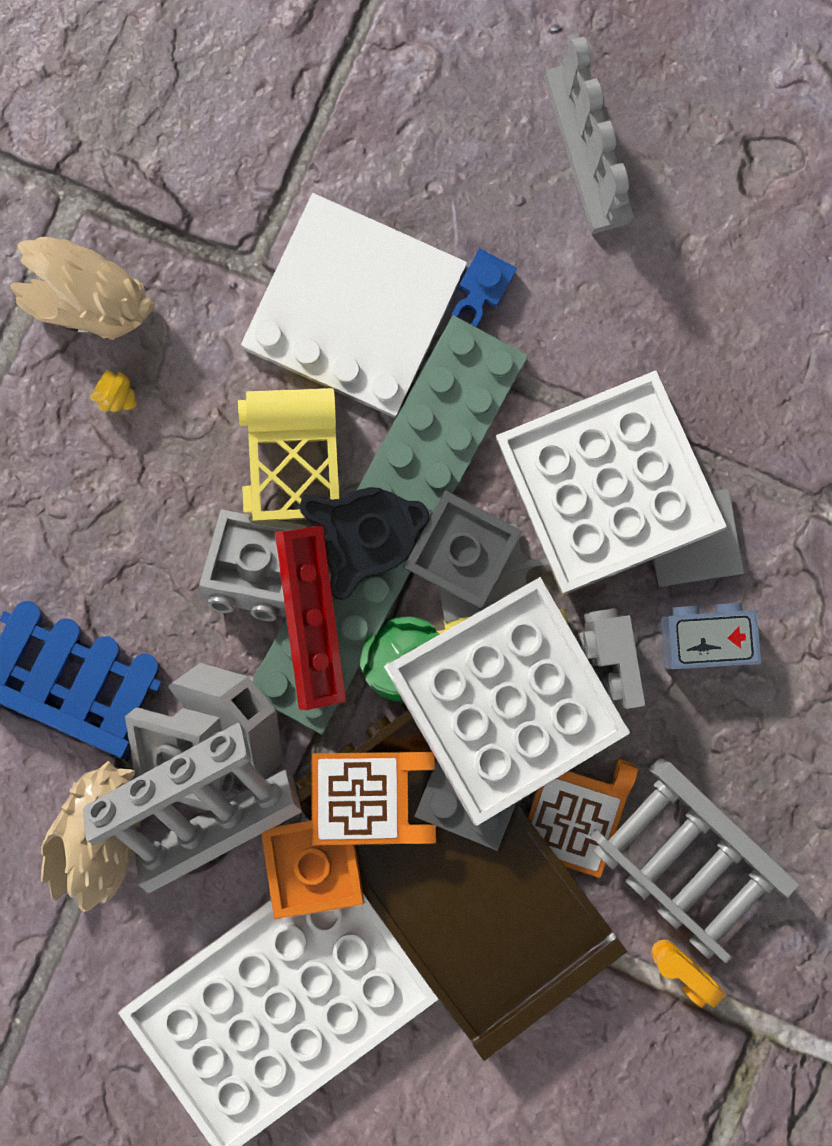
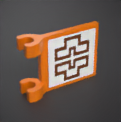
M433 752L312 753V845L436 843V825L408 823V771L435 770V755Z
M618 758L611 783L569 770L536 790L527 817L564 867L601 878L605 862L593 851L599 844L590 834L594 829H597L609 840L616 833L626 799L637 777L638 768L635 767V763Z

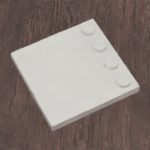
M312 193L240 346L247 352L322 386L333 388L334 391L396 419L467 268V262Z
M656 370L496 435V441L562 596L724 531L727 527Z
M541 577L384 666L470 819L476 826L630 734Z

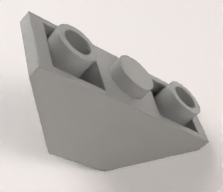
M199 663L168 686L186 709L219 717L222 731L239 723L246 732L251 755L249 763L264 778L284 762L276 709L248 676Z

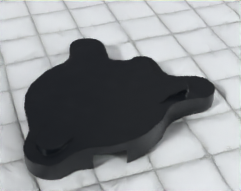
M376 487L356 490L343 498L333 500L313 494L306 495L302 498L299 508L301 514L306 519L325 527L327 530L324 540L327 562L332 568L331 592L332 596L339 600L348 599L357 585L365 578L384 574L401 565L412 551L418 533L429 521V511L422 502L407 501L392 492Z

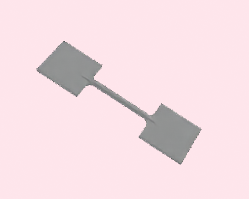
M729 489L711 491L727 526L724 531L653 559L658 588L744 574ZM516 523L510 524L517 528ZM518 539L482 609L439 587L444 621L448 622L460 620L459 618L471 617L524 587L528 571L534 567L549 565L547 559L529 560L525 558L521 552Z

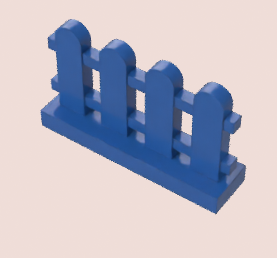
M31 601L19 603L12 614L4 611L0 618V622L6 624L0 636V705L124 761H128L131 750L129 741L126 740L128 732L125 716L134 708L142 707L150 690L159 692L162 682L156 679L159 672V664L156 659L149 654H140L135 657L130 667L117 662L120 647L109 636H102L96 639L91 649L77 644L81 637V629L71 619L59 620L51 632L39 627L42 620V611ZM32 637L44 641L45 644L31 672L18 667ZM73 654L85 661L69 690L57 683ZM113 672L124 677V680L109 708L96 701L110 673ZM12 677L25 682L20 692L7 687ZM51 694L64 700L60 710L47 705ZM91 712L104 718L100 728L86 722Z

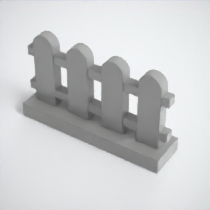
M575 33L567 36L568 50L567 54L562 57L563 65L546 69L544 80L592 235L631 224L634 220V215L627 195L629 189L627 171L623 163L618 164L614 152L616 147L614 128L610 121L604 120L601 110L603 106L602 89L598 79H592L590 74L588 43L584 36L579 37V34Z

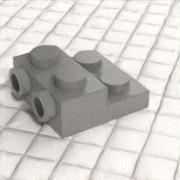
M221 509L199 584L202 601L208 602L209 608L221 613H231L234 607L251 610L250 614L262 621H274L277 615L286 617L275 532L306 528V526L279 520L253 522L252 515Z
M616 608L584 614V632L578 633V642L589 659L591 666H608V673L602 674L603 687L610 699H613L614 706L626 709L645 706L630 615L618 617Z
M137 707L125 716L135 778L221 732L220 718L182 708L173 717ZM231 771L210 784L224 797L233 787L234 773ZM193 793L177 801L210 811Z

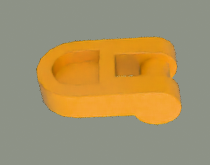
M663 939L653 945L651 954L659 972L666 978H679L685 983L682 990L699 1007L703 1008L708 1003L715 1008L725 998L727 993L673 942Z

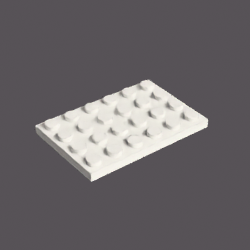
M364 893L365 903L363 905L274 919L270 899L119 1011L120 1017L211 1146H242L438 1000Z

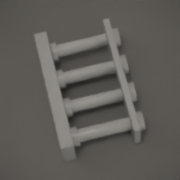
M236 723L87 804L83 809L86 840L90 844L96 845L115 835L135 852L139 886L146 892L151 893L301 813L302 810L294 778L286 770L265 779L249 763L251 755L246 732L239 723ZM232 771L249 789L227 800L210 783ZM193 793L210 811L188 821L171 804ZM154 814L171 831L150 841L132 825Z
M659 757L648 769L658 779L653 785L656 788L654 792L609 840L597 829H594L590 836L599 845L593 851L612 869L618 863L631 874L625 881L641 897L646 899L652 894L662 903L657 911L674 928L678 929L684 924L690 929L694 935L689 941L706 958L710 959L716 954L727 963L731 956L718 942L764 892L769 894L775 889L788 898L799 884L676 767ZM677 799H680L690 809L685 815L688 819L651 860L639 870L622 852L669 801L674 804ZM711 829L722 839L717 844L719 850L681 892L671 900L654 882L701 831L706 834ZM743 859L753 868L752 872L748 875L751 878L750 881L708 927L703 930L686 912L733 861L738 864Z

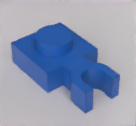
M479 248L459 284V290L468 294V296L458 302L451 317L452 315L459 317L463 310L469 309L475 314L471 325L478 328L483 315L482 307L484 304H487L494 309L497 308L517 268Z

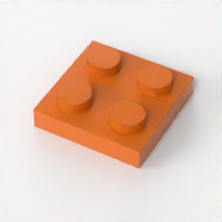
M312 820L277 825L261 834L274 919L359 906L365 903L356 845H312Z

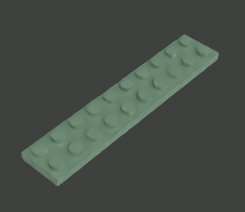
M452 315L357 490L367 487L382 488L407 501H420L427 507L430 519L444 491L446 490L454 494L525 364L528 355ZM424 528L418 533L412 551L417 541L419 540ZM410 554L397 568L384 574L365 578L357 585L348 599L339 600L332 596L345 693L360 667V655L363 644L372 632H374V637H376L411 573L404 569ZM328 565L329 577L331 580L332 568ZM286 619L252 682L276 710L323 734L340 703L312 710L299 709Z

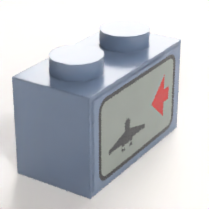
M742 603L717 604L716 613L699 614V606L673 607V616L661 617L665 669L761 663L757 610L743 611Z

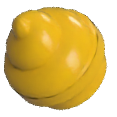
M107 369L90 397L92 401L98 403L97 408L103 412H108L109 410L118 412L122 409L131 410L137 406L134 391L130 388V380L120 371L115 374Z

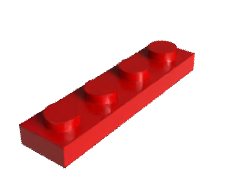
M323 526L275 532L298 707L301 710H312L346 702Z

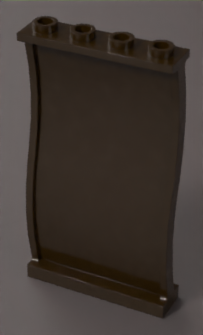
M403 702L400 706L405 712L391 722L387 716H384L365 731L369 736L368 740L357 748L350 742L336 753L432 752L406 704ZM432 770L408 771L409 824H431L414 817ZM311 771L295 783L299 790L297 793L301 810L309 820H312ZM517 803L498 851L436 826V843L356 845L364 895L425 982L470 1039L474 1049L483 1061L491 1057L628 952Z

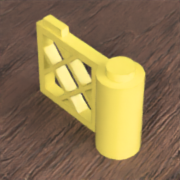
M334 389L246 391V400H238L239 426H248L251 486H242L243 512L252 513L253 522L306 519L301 514L300 509H288L295 501L300 505L302 500L300 496L315 479L330 491V499H339ZM327 441L328 458L317 470L312 468L298 455L308 442ZM289 442H300L294 449H291L286 444ZM277 443L289 455L271 472L258 459V444ZM292 459L296 460L312 475L296 493L277 477ZM327 466L329 470V482L320 475L326 469ZM259 469L268 476L261 485ZM272 481L291 497L280 510L261 511L260 494Z

